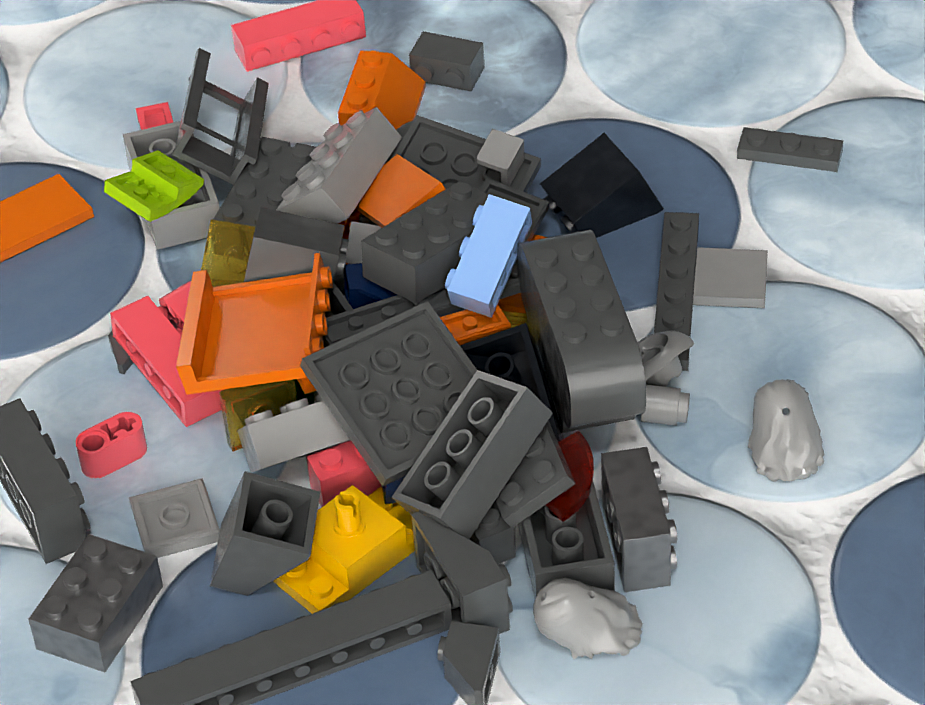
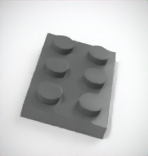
M549 420L496 499L503 520L511 528L576 484Z

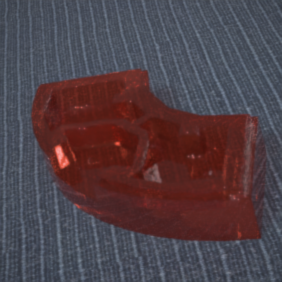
M579 431L558 442L576 484L546 504L562 522L574 515L585 503L591 492L594 477L592 451L588 442Z

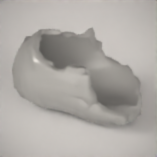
M782 379L768 382L757 390L754 397L753 429L749 438L748 448L752 450L753 461L758 466L757 473L767 476L771 481H778L779 479L782 481L806 479L811 474H816L818 466L824 464L821 431L808 398L809 393L794 380ZM788 408V413L784 415L783 409Z
M559 578L551 580L541 588L534 601L533 614L539 631L548 639L555 640L563 647H568L571 650L573 659L578 656H587L592 659L593 655L601 654L602 652L606 654L620 653L622 656L629 654L630 649L638 646L641 641L640 635L643 623L638 616L636 606L628 603L625 596L614 590L589 586L569 578Z

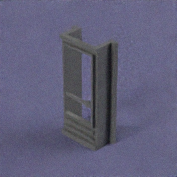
M198 48L192 73L188 79L187 95L176 147L172 155L234 185L247 162L254 165L257 160L269 83L257 77L245 99H242L205 80L211 53ZM203 93L238 110L233 140L197 122ZM195 129L201 130L231 145V155L193 137V132Z

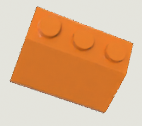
M360 50L338 110L339 124H345L358 111L366 113L377 107L397 130L402 125L415 119L426 88V82L392 53Z

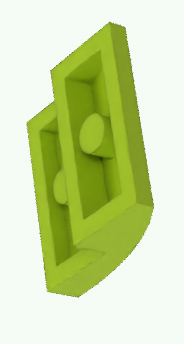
M157 150L133 158L131 171L106 179L104 192L151 222L170 213L191 198L204 185V179Z

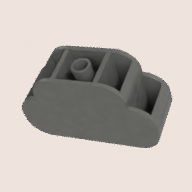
M585 230L518 243L517 270L522 301L527 315V325L537 343L562 433L633 420L636 415L644 414L646 410V381L640 349L593 231Z

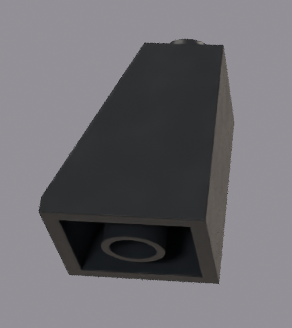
M605 133L540 183L547 194L543 199L549 201V208L555 215L561 211L564 216L560 220L570 233L592 230L595 237L598 238L655 215L664 209L640 171Z

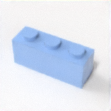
M490 194L485 205L478 206L473 218V226L475 227L471 237L466 236L459 250L461 260L457 269L452 268L445 282V289L448 291L452 305L492 318L517 260L518 243L525 241L532 225L529 207Z

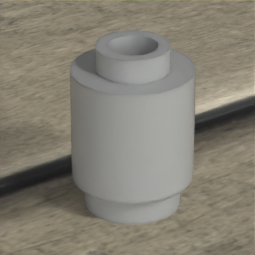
M646 385V410L644 414H641V422L676 426L677 422L687 423L690 393L681 392V388Z

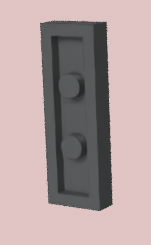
M743 127L737 148V159L838 172L844 140Z

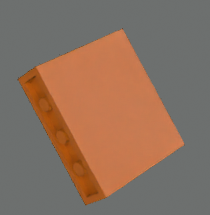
M320 253L314 254L313 270L310 273L213 287L207 270L193 272L176 364L186 395L308 378L301 369L300 364L302 358L324 348L322 337L328 334L325 312L330 311L328 288L333 287L331 269L329 266L324 267Z

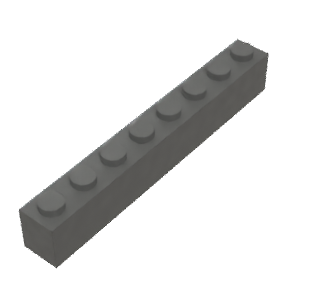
M432 570L412 575L405 580L380 589H374L362 596L336 603L324 610L308 616H301L289 623L270 630H263L251 637L232 644L223 645L216 650L194 658L185 659L178 664L156 672L147 673L140 678L132 680L130 683L135 705H251L449 630L452 621L451 602Z

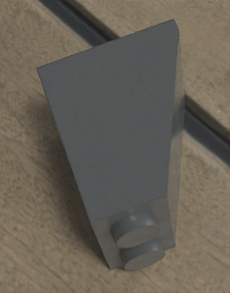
M261 207L244 282L310 273L313 270L315 253L321 254L324 267H330L334 281L335 274L342 276L349 240L342 238L344 225Z
M244 471L221 523L210 586L248 596L307 561L311 555L320 491Z

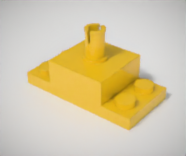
M352 485L317 510L309 559L273 580V582L312 614L329 608L336 603L348 601L415 551L412 516L398 503L385 504L382 486L367 496Z

